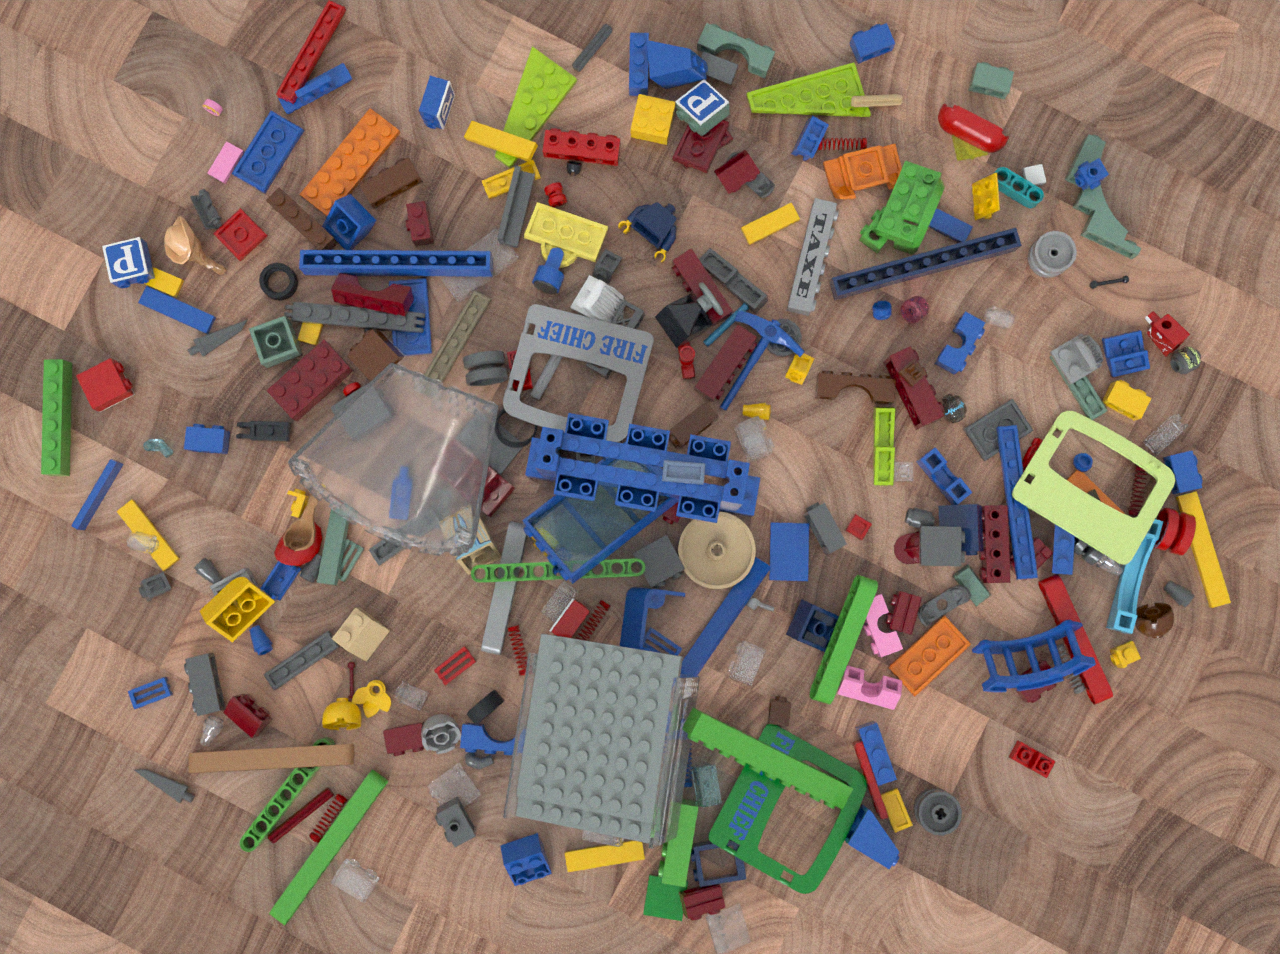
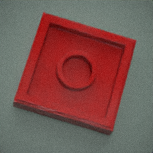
M241 208L213 233L240 262L268 236Z

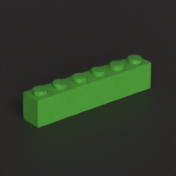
M63 359L44 360L41 474L48 476H70L72 363Z

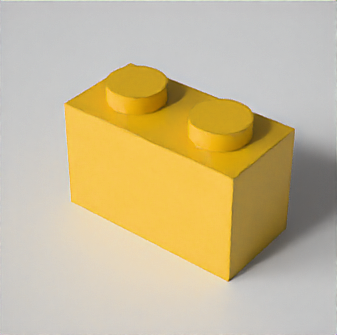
M1117 380L1112 382L1102 400L1103 404L1134 421L1141 419L1152 398L1146 396L1147 393L1143 390H1135L1129 387L1130 384L1125 381Z

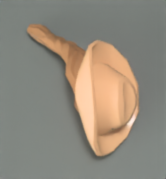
M180 215L173 226H170L166 231L164 237L166 255L174 263L184 264L186 261H195L201 266L211 268V270L219 275L226 273V269L222 265L217 264L205 255L201 248V242L185 218Z

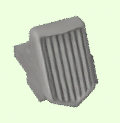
M1082 333L1050 352L1070 385L1101 367V363L1104 360L1100 346L1089 335L1083 336Z

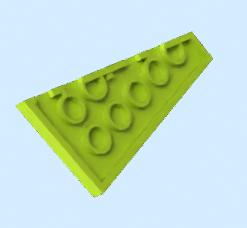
M532 46L503 131L532 141L576 84L577 78ZM496 150L495 158L511 169L518 158Z
M855 62L746 94L751 113L870 117L871 115L869 107L851 106V98L853 96H865Z

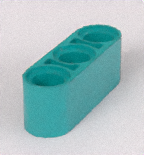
M1000 167L994 172L1004 178V181L998 180V191L1024 207L1034 208L1043 200L1044 193L1042 189L1008 168ZM1013 185H1018L1020 191H1016ZM1029 194L1034 195L1036 201L1031 200Z

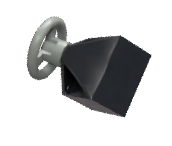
M703 282L699 283V288L704 295L697 300L692 294H689L666 305L655 316L676 348L701 336L713 325L705 313L713 307L718 315L723 314L720 304Z

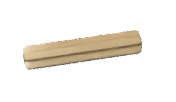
M899 94L853 96L851 98V106L901 105L903 97Z

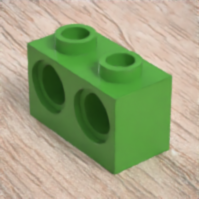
M885 206L881 211L877 209L871 217L873 222L870 226L866 224L860 232L862 236L859 241L876 254L888 239L877 235L878 239L873 240L869 234H876V228Z

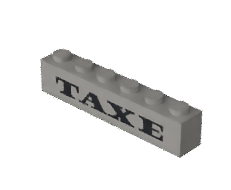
M818 198L814 199L786 311L809 316L810 312L815 310L817 300H814L815 293H819L821 282H818L819 275H823L826 264L822 263L824 257H828L830 246H827L828 239L833 237L835 228H832V223L837 220L839 210H836L837 203Z

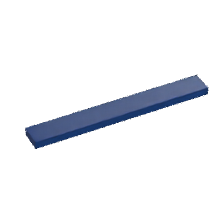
M1017 425L1000 426L996 430L1006 504L1008 505V519L1016 579L1038 578L1029 509L1012 496V490L1023 474Z
M755 557L753 566L747 576L733 586L683 659L680 673L681 687H679V692L682 695L691 686V683H693L771 569L768 564Z

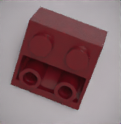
M249 694L233 696L223 713L251 738L258 737L273 719L269 716L270 712L262 706L259 707L255 703L256 700Z

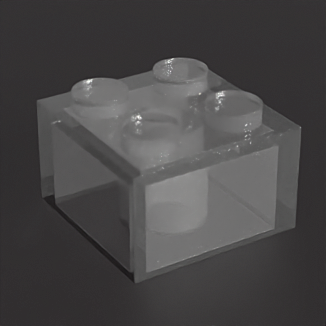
M759 416L736 424L734 430L748 463L770 456L773 452L774 444L771 437L767 438L765 430H767L763 419L760 420Z

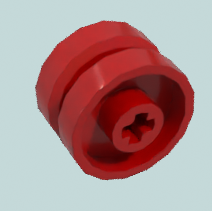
M1167 507L1163 508L1156 517L1157 520L1163 521L1159 539L1153 548L1162 551L1168 549L1170 553L1179 556L1184 555L1191 546L1195 535L1196 518L1192 514L1185 512L1179 514L1177 510Z

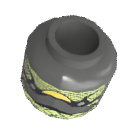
M1184 347L1172 354L1170 360L1171 368L1176 373L1188 374L1199 368L1201 354L1192 347Z

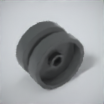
M484 351L463 357L464 368L470 370L465 375L467 386H487L507 381V369L500 367L506 363L504 352Z
M926 789L917 796L914 802L913 812L915 819L926 831L934 835L943 836L950 834L957 829L961 822L962 810L960 803L954 796L942 789Z

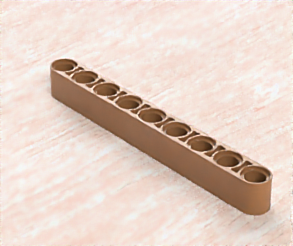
M354 744L189 753L188 773L354 765Z

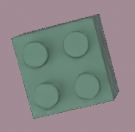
M286 316L249 328L261 365L266 368L303 355L292 322Z

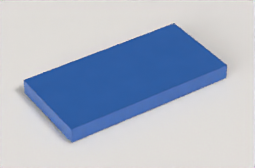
M270 111L232 174L266 194L304 130L275 112Z
M427 279L389 281V286L394 283L411 287L413 302L408 312L425 314V318H417V320L425 321L424 326L416 325V328L424 329L423 333L392 331L393 344L404 356L433 354Z

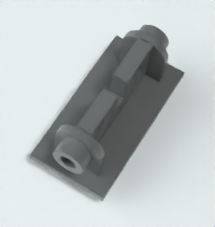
M202 189L198 192L199 195L190 196L205 229L220 228L222 226V218L212 205L213 202L209 192Z

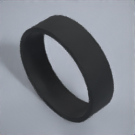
M503 408L497 415L495 422V432L498 439L506 446L512 448L524 447L531 443L532 437L535 438L537 425H534L535 431L533 435L523 442H512L501 435L498 429V421L506 413Z

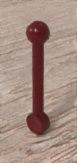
M351 661L347 665L350 672L349 702H352L354 695L353 668L355 663Z

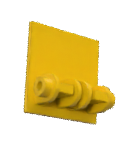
M993 173L972 184L975 220L983 217L984 219H992V215L1000 210L997 173Z

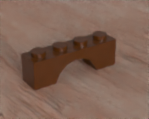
M280 187L266 200L271 207L294 226L318 250H333L338 244L333 236Z
M822 371V373L817 375L815 399L835 400L842 389L858 387L869 395L872 403L891 405L894 403L896 379H890L891 377L886 375L872 378L870 374L852 376L850 372H841V375L833 374V371Z

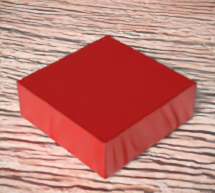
M855 514L845 531L862 541L872 524Z

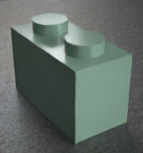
M986 62L977 63L973 69L968 91L1005 99L1009 94L1014 72L1006 67L998 68L991 66Z

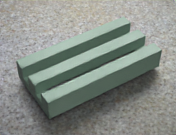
M349 539L345 542L343 555L349 545H351V548L341 563L340 574L355 548L358 551L344 575L339 574V579L343 582L347 580L364 551L363 547Z

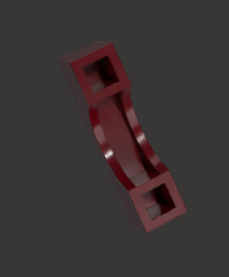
M339 273L331 288L333 299L336 303L394 315L406 316L413 302L412 289L409 286L393 283L386 289L369 291L359 285L357 276Z

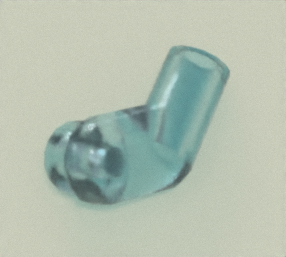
M148 439L143 444L146 451H160L165 458L173 454L171 448L162 439Z

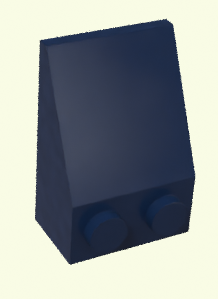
M801 599L786 635L825 652L839 616Z

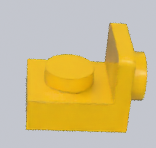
M795 354L785 377L794 383L802 385L815 358L807 354H803L801 357Z
M296 488L294 492L288 490L287 494L297 497L291 506V516L301 518L308 504L309 496H305V491Z
M1128 641L1110 649L1112 654L1110 659L1117 668H1125L1128 664L1141 659L1133 641Z

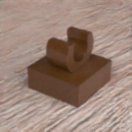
M913 359L899 374L913 387L927 372Z

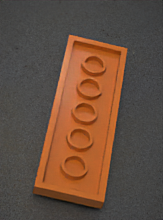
M370 108L299 195L324 215L328 216L335 200L345 197L354 191L397 138L400 131Z

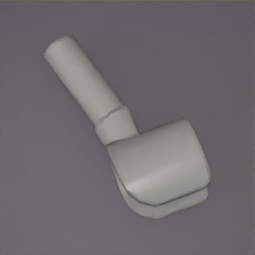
M753 597L746 604L754 611L757 606L772 612L774 611V607L764 604Z

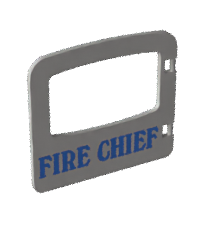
M534 304L528 309L524 329L503 398L504 409L510 416L540 427L560 429L565 433L567 417L524 404L520 401V396L533 354H550L583 361L615 371L627 377L616 422L611 426L608 425L607 441H623L627 437L629 424H632L654 338L651 333ZM530 324L536 325L533 335L527 334ZM514 380L520 381L517 392L511 390Z

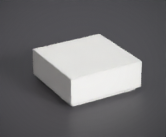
M1042 164L1022 169L1024 179L1037 186L1046 183Z

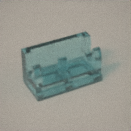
M716 765L691 766L698 806L708 807L722 804Z

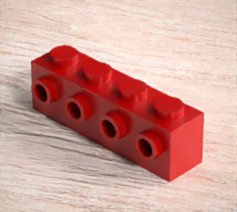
M551 128L550 130H545L542 152L544 158L618 166L621 142L620 138H617L615 135H606L605 137L599 136L596 133L580 134V132L574 130L562 132L560 129Z

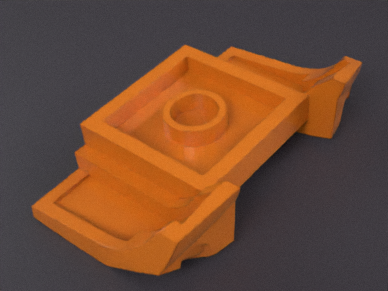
M896 144L883 147L878 145L843 154L836 159L823 162L829 187L836 199L851 200L856 198L855 191L887 184L889 190L893 189L902 170Z

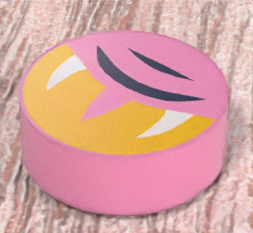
M206 99L202 105L205 110L215 116H220L223 111L218 103L210 99Z

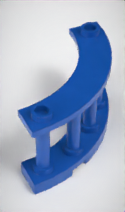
M1065 620L1055 628L1027 638L1010 641H980L972 649V653L984 654L990 677L982 683L983 691L1006 692V689L1016 688L1017 691L1041 688L1064 681V676L1072 673L1076 676L1095 666L1094 657L1081 654L1074 633L1083 626L1082 623ZM1067 636L1074 657L1062 664L1055 641ZM1048 644L1054 667L1041 671L1033 648ZM1026 650L1032 673L1018 675L1012 652ZM992 654H1004L1010 676H1000L997 674Z

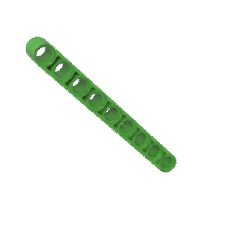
M636 558L603 560L599 563L603 566L601 574L596 575L591 569L581 578L640 576L645 572L646 566L641 559ZM589 560L563 562L573 573V568L576 564L583 565ZM550 562L476 565L471 570V577L476 582L563 579L562 576L554 574L555 566ZM617 562L623 567L622 572L619 574H615L612 571L613 564ZM634 562L642 564L641 572L634 573L631 566ZM521 566L525 573L523 577L518 578L515 575V570ZM537 566L544 568V574L541 577H537L534 573ZM499 567L505 570V575L501 579L496 576V570ZM479 568L485 570L486 574L483 579H479L476 575Z
M371 770L271 909L269 915L284 926L288 923L388 783L386 778L375 770Z

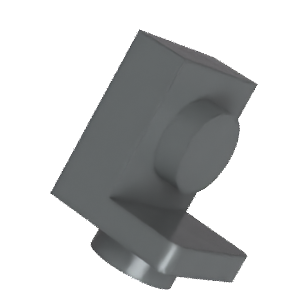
M605 249L595 264L593 276L609 284L612 275L621 263L622 257Z
M164 572L142 580L138 590L141 597H146L147 602H149L152 598L171 591V586Z

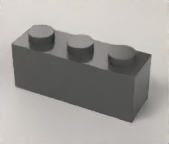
M214 653L185 659L184 669L186 674L189 675L190 682L188 683L190 693L193 694L194 701L192 702V707L197 716L225 710L226 707Z

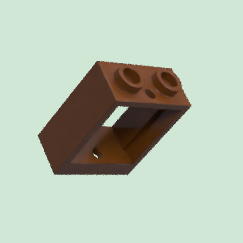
M706 401L670 429L669 440L675 447L683 448L689 443L690 434L698 436L714 424L719 416Z

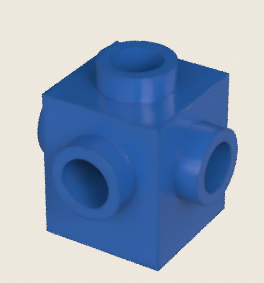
M1100 158L1091 163L1088 161L1078 166L1079 170L1074 174L1076 184L1083 191L1088 188L1091 190L1097 188L1102 184L1100 181L1109 175Z

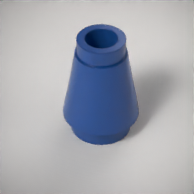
M260 625L254 626L249 630L254 652H257L259 656L267 654L273 649V643Z

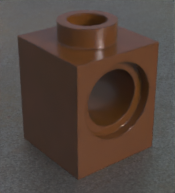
M775 696V700L770 699L769 724L789 726L791 702L787 701L786 697Z

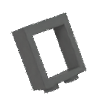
M817 502L806 508L807 512L803 515L825 555L847 545L825 503L820 505Z

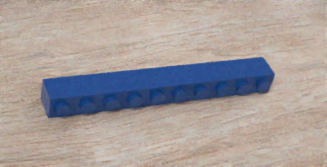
M300 250L299 269L305 275L338 276L339 273L353 276L493 277V256L490 251Z

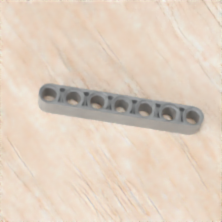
M510 521L500 564L522 563L527 535L523 530V523ZM521 566L515 570L517 577L519 576ZM499 567L497 577L501 579L505 575V570ZM517 581L495 583L481 651L501 655Z

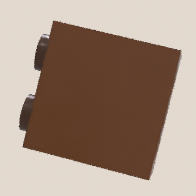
M369 329L363 334V339L350 348L351 352L347 357L372 384L381 383L405 356L381 330Z

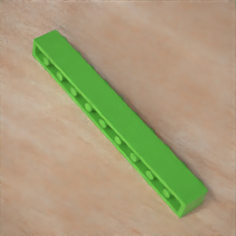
M694 707L682 727V730L688 733L687 738L696 743L701 740L704 742L703 746L711 750L717 748L719 749L718 753L727 758H730L732 755L735 757L734 761L745 766L748 763L750 764L749 768L758 773L762 770L766 772L765 776L774 781L776 778L781 779V784L789 788L793 785L795 786L794 790L803 795L806 792L809 793V797L817 802H820L822 799L824 800L823 804L832 809L836 806L843 810L853 791V788L844 782Z

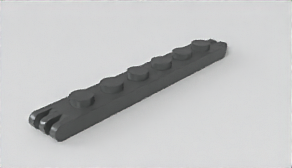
M293 302V305H285V309L292 310V313L285 312L284 316L291 318L292 322L423 333L424 331L423 328H416V325L424 326L425 321L417 320V318H425L424 313L408 312L406 316L359 307Z

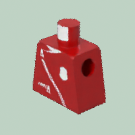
M1153 311L1145 317V320L1151 325L1147 335L1165 357L1180 347L1190 336V333L1169 314L1160 318Z

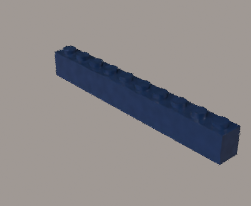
M1012 228L836 276L831 279L829 284L835 301L1015 252L1022 245L1017 228Z

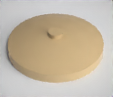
M719 512L717 523L693 519L684 529L678 544V556L685 568L684 572L696 584L709 589H724L736 585L747 576L755 560L756 546L751 531L742 520L725 512Z

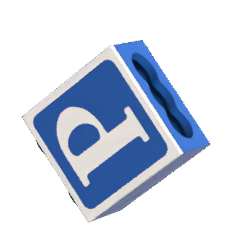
M431 75L429 77L419 113L424 124L431 129L445 128L455 97L450 81Z
M137 237L102 246L109 280L113 285L119 288H128L131 286L130 284H144L149 282L150 279L155 278L148 245L142 238Z

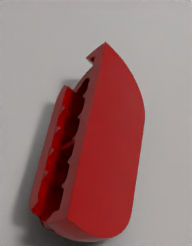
M943 104L939 110L938 121L945 132L983 152H997L1006 145L1009 136L1002 134V128L960 106L954 105L952 108Z

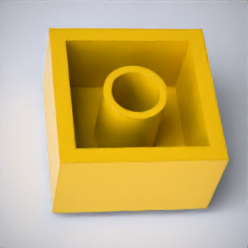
M639 94L630 129L631 137L667 145L676 102Z

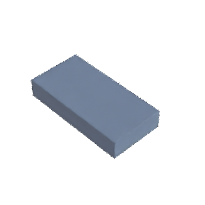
M664 460L663 482L704 485L705 463Z

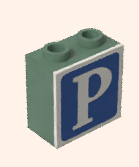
M704 79L675 101L678 118L688 123L690 129L693 132H697L700 136H703L730 115L729 101Z

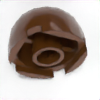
M1158 602L1154 603L1155 606L1149 608L1148 604L1138 607L1136 609L1137 619L1135 626L1141 634L1152 638H1161L1172 629L1174 613L1171 605Z

